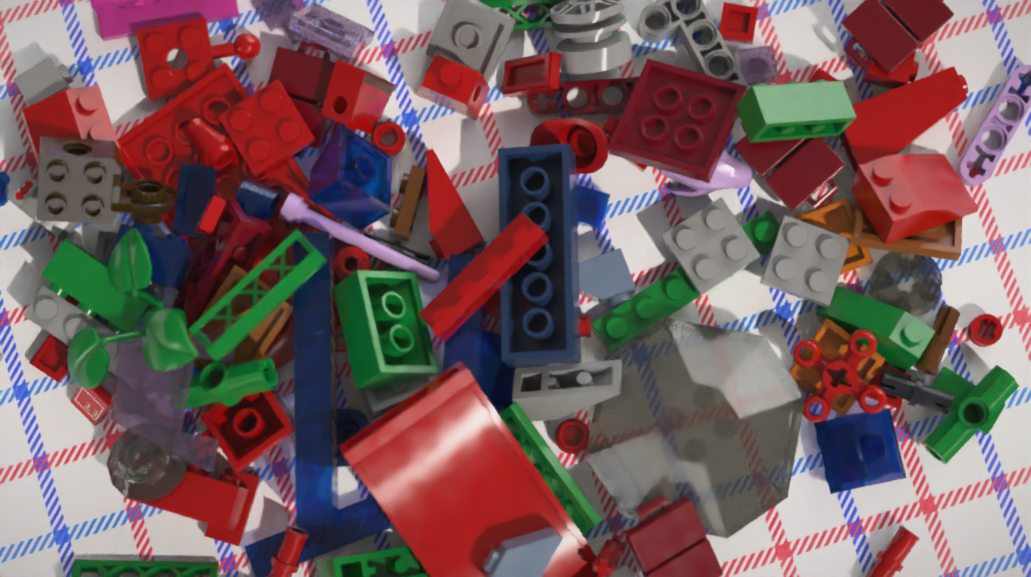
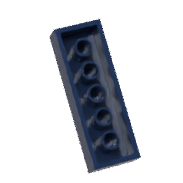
M569 143L499 148V234L523 212L549 239L500 287L502 361L510 368L581 363L576 154Z

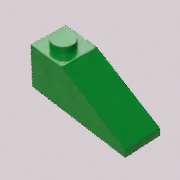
M839 286L835 288L830 306L827 308L819 306L815 313L824 320L826 318L830 319L850 334L860 329L872 332L877 340L875 352L904 373L920 358L936 332L904 310ZM858 338V340L869 347L870 343L866 338Z
M409 546L316 562L318 577H430Z

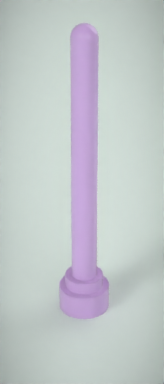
M292 192L287 197L279 214L280 219L290 224H293V222L298 224L301 222L307 223L408 273H415L416 277L428 283L436 284L439 282L440 273L308 209L309 205L304 203V198Z

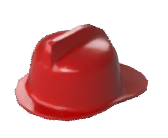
M554 118L544 120L535 127L530 136L529 146L569 143L576 154V174L595 173L604 166L608 159V145L611 139L606 136L603 128L593 120Z

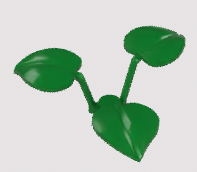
M137 229L129 230L114 248L109 260V277L112 285L118 292L128 293L131 291L133 297L152 306V309L143 316L142 323L145 330L104 337L101 340L98 331L93 327L83 328L78 331L69 345L67 356L69 374L75 386L93 389L104 382L110 367L109 354L104 347L109 343L148 336L143 344V357L147 365L156 371L177 369L199 355L187 334V318L184 311L178 308H164L163 301L153 300L142 294L139 290L149 285L152 266L145 242Z

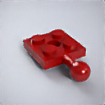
M206 18L136 30L149 100L182 94L216 69L215 59L237 56L241 60L250 61L255 59L261 50L259 39L252 33L238 35L233 43L212 46ZM175 49H182L187 54L188 61L182 69H174L169 64V54Z

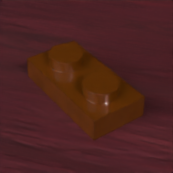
M412 165L410 174L404 173L402 176L399 194L404 196L401 207H394L389 227L394 228L393 233L396 239L407 242L410 240L427 179L426 168Z

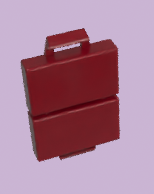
M865 0L840 24L843 30L851 37L844 51L862 70L877 64L886 75H890L920 47V44H924L954 16V12L943 0ZM857 43L870 59L866 62L852 47Z
M303 39L300 42L297 51L278 46L267 85L277 79L281 81L317 140L308 147L323 150L332 119L322 116L323 104H317L318 102L324 103L336 63L330 61L331 46L308 39ZM306 47L324 51L323 58L306 54ZM306 147L293 156L301 158Z
M741 122L740 124H741V126H742V128H743V130H744V132H745V134H746V131H745V129H744L743 123ZM746 134L734 145V149L760 178L767 177V174L776 167L777 170L772 171V174L765 179V183L792 213L805 202L819 209L839 192L833 177L846 164L822 137L810 140L803 138L749 142ZM828 183L832 188L815 201L811 196Z
M661 494L636 509L639 523L624 531V535L638 566L642 569L643 577H719L723 575L722 568L711 543L705 537L706 532L696 509L688 497L683 496L670 504ZM663 505V509L645 518V515Z

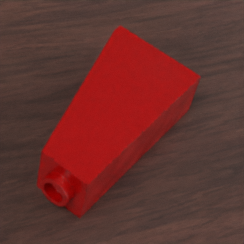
M955 66L852 105L857 118L843 131L839 138L854 175H856L859 165L888 155H898L958 109L968 99L966 95L969 92L967 82L962 74L958 75Z

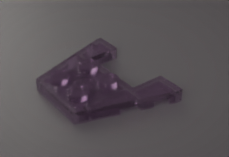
M226 331L204 335L214 343ZM189 336L191 343L199 353L196 358L215 361L195 336ZM144 342L121 346L108 419L200 469L213 472L219 439L182 433L195 359L174 370L156 371L147 365L143 357L142 349ZM235 348L220 362L232 364Z

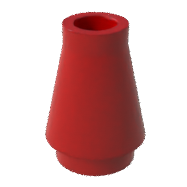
M201 118L194 119L186 127L185 133L191 138L207 166H213L214 169L218 170L228 165L235 157L236 149L233 147V141L206 124Z

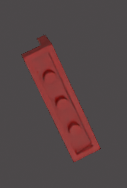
M522 212L418 315L431 327V330L439 338L446 341L549 240L548 237Z

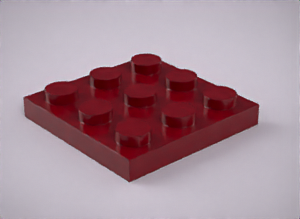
M647 58L608 145L609 154L710 183L739 115L736 105L747 93V86Z

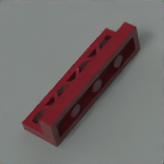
M227 200L213 232L209 234L171 308H178L184 311L187 318V334L190 332L188 329L197 322L234 265L247 273L250 272L272 231L268 222L247 216L237 201Z

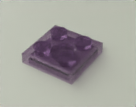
M315 2L293 14L287 27L296 32V36L300 40L311 44L317 42L327 47L330 54L341 59H351L372 43L376 33Z

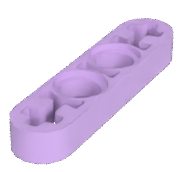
M1022 65L1009 76L958 163L957 175L964 185L977 187L990 177L1031 106V86H1028L1020 97L1014 95V93L1021 85L1022 81L1019 78L1024 77L1026 74L1031 77V65ZM1009 102L1015 105L1018 113L1017 117L1013 120L1004 119L999 112L1000 104ZM989 131L996 133L1000 138L999 148L994 150L986 148L982 142L983 134ZM979 155L986 157L978 168L982 176L977 174L974 178L968 175L970 169L966 165L971 166Z

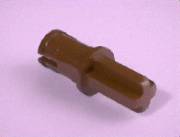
M942 305L939 308L932 325V329L936 332L914 366L918 371L931 376L937 375V370L945 350L952 345L950 338L960 316V312L956 308L949 305Z

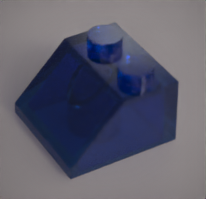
M341 124L335 129L310 170L308 199L358 230H362L390 213L393 158Z
M458 329L445 341L442 373L461 361L470 371L491 405L497 408H508L513 404L512 395L516 368H510L502 361L501 334L482 330Z
M890 408L883 409L876 414L862 412L814 423L817 434L816 440L824 463L825 478L831 494L907 478Z

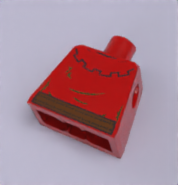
M435 54L428 65L416 96L477 121L490 92V87L480 72Z
M337 60L321 110L322 116L336 121L329 141L348 149L355 130L369 135L372 134L396 85L366 70Z

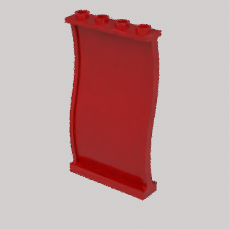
M461 361L339 446L343 456L380 504L430 577H484V561L492 549L497 551L501 542L549 527L557 530L563 537V540L542 577H598V572L592 570V565L597 556L491 405L470 371Z

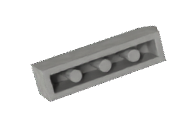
M45 286L41 288L23 315L67 345H70L78 331L87 327L95 328L98 331L100 340L104 337L117 335L108 329L105 324L87 315L74 304ZM129 340L109 343L104 347L110 358L109 372L143 394L151 396L154 392L160 396L172 379L171 376L166 374L167 371L151 369L143 357L142 348Z

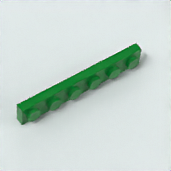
M770 209L742 226V229L761 257L771 251L779 223ZM678 267L633 296L630 300H627L593 322L592 327L609 353L612 354L701 296H699L681 267Z

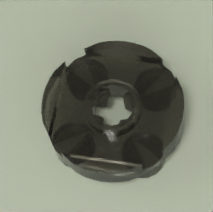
M891 251L876 263L870 274V293L874 300L904 310L915 318H919L932 310L937 304L941 293L942 274L937 263L931 257ZM900 275H903L906 279L910 277L914 279L915 283L911 286L912 293L898 289L897 285L900 283L898 277Z

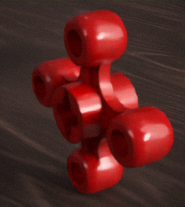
M866 329L853 332L848 340L847 351L838 358L825 356L820 346L811 339L799 340L794 345L792 357L796 364L816 370L821 377L819 390L804 399L802 404V413L808 421L820 423L828 418L833 399L842 394L853 396L858 401L860 408L868 414L879 413L885 408L887 403L885 391L877 385L864 383L857 373L859 363L863 359L870 357L877 348V340L872 332ZM858 338H866L870 343L869 347L865 350L858 349L856 347V340ZM803 347L811 348L813 357L810 359L802 358L800 349ZM843 367L847 370L845 377L849 380V383L840 381L836 385L832 382L833 374L830 373L829 369L839 371ZM868 394H876L879 397V402L876 405H869L865 400ZM812 403H820L823 411L820 414L812 413L810 411Z

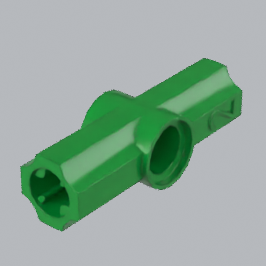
M268 357L229 366L222 362L214 361L205 366L199 373L174 378L172 382L168 383L167 394L170 397L171 406L178 411L219 402L224 406H233L243 396L268 391L273 386H277L278 374L275 370L274 362Z
M995 365L961 401L953 406L951 412L925 438L922 444L935 459L944 465L947 464L979 429L987 425L990 417L1020 387L1016 379L1007 370ZM966 405L974 407L977 411L978 419L975 424L968 423L963 416V410Z

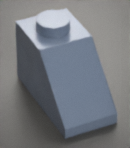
M621 248L579 263L580 295L600 304L609 302L611 307L631 299L629 294L635 292L636 287Z
M549 527L501 542L497 551L492 549L487 555L483 564V569L485 570L483 575L484 577H542L563 537L557 530Z

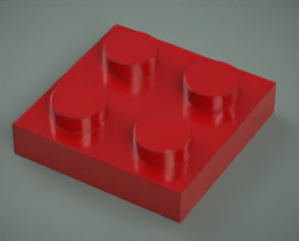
M279 79L218 116L256 178L317 141Z

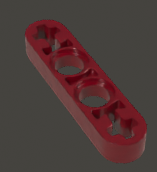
M639 77L559 82V89L539 93H545L547 99H557L556 91H563V109H557L558 101L548 102L546 109H540L539 104L532 101L538 99L539 93L527 95V107L531 114L537 118L623 113L628 99L626 86H632L633 92ZM610 87L619 89L622 93V100L615 105L605 103L602 98V93L605 89ZM573 90H581L587 95L588 100L582 107H573L567 100L568 94Z

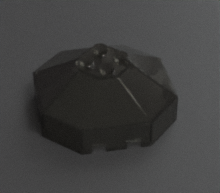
M663 317L604 357L603 361L621 360L620 394L594 405L585 458L625 518L638 521L636 509L661 494L670 504L686 496L692 501L706 535L727 539L788 498L806 396L764 336ZM663 505L645 515V518L663 509Z

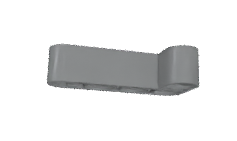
M658 0L642 10L638 23V32L644 41L658 43L678 34L698 73L747 86V90L749 89L703 0ZM687 2L693 6L694 12L689 15L682 14L677 10L676 5ZM652 17L658 18L662 21L663 27L659 30H652L647 27L645 21ZM702 32L708 35L711 42L707 45H699L695 43L692 36L695 33ZM715 62L720 63L726 68L727 73L722 76H715L709 71L708 66Z

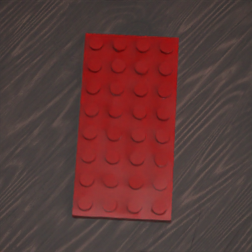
M225 62L121 136L117 141L121 151V160L136 181L141 179L157 180L177 192L178 199L174 207L163 215V220L193 263H195L209 236H204L194 230L209 198L213 195L226 200L225 203L228 199L237 201L247 216L266 221L272 228L250 272L296 229L327 260L324 266L288 298L296 303L295 309L261 357L270 358L274 362L275 370L278 371L328 335L329 330L332 328L331 316H333L331 303L335 314V323L333 325L341 324L336 298L334 307L331 297V278L334 286L343 281L334 270V260L342 249L354 246L307 223L301 222L298 224L293 222V224H290L279 218L281 209L292 192L304 198V203L309 205L308 209L339 223L293 156L256 178L233 142L236 155L228 165L216 170L213 166L205 164L191 138L185 133L186 127L194 119L201 118L206 124L231 139L218 116L250 96ZM298 240L286 250V266H297L310 254ZM281 256L271 265H281ZM350 258L345 263L348 271H353L358 266L355 258ZM265 269L259 275V280L274 288L280 282V270ZM285 270V277H286L292 270Z

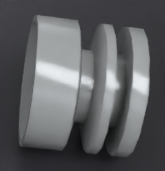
M567 0L550 9L551 20L556 23L553 26L555 36L566 38L556 45L557 53L561 54L560 69L562 72L568 74L597 73L620 67L633 58L628 32L616 30L627 22L626 15L621 12L625 8L624 0Z

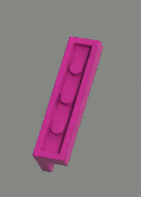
M90 0L91 7L98 16L100 35L104 42L137 36L136 30L206 18L207 23L240 18L238 0Z

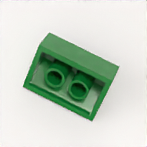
M356 270L333 287L355 388L386 389L435 376L439 373L428 324L418 315L424 308L415 273Z

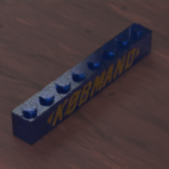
M329 231L300 232L327 260V263L294 292L296 525L302 527L339 526L336 298L333 289L336 286V272L334 270L335 238ZM298 240L293 243V266L300 264L310 254Z

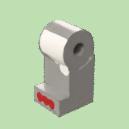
M28 175L8 200L44 229L49 230L61 241H64L79 223L37 220L38 182Z

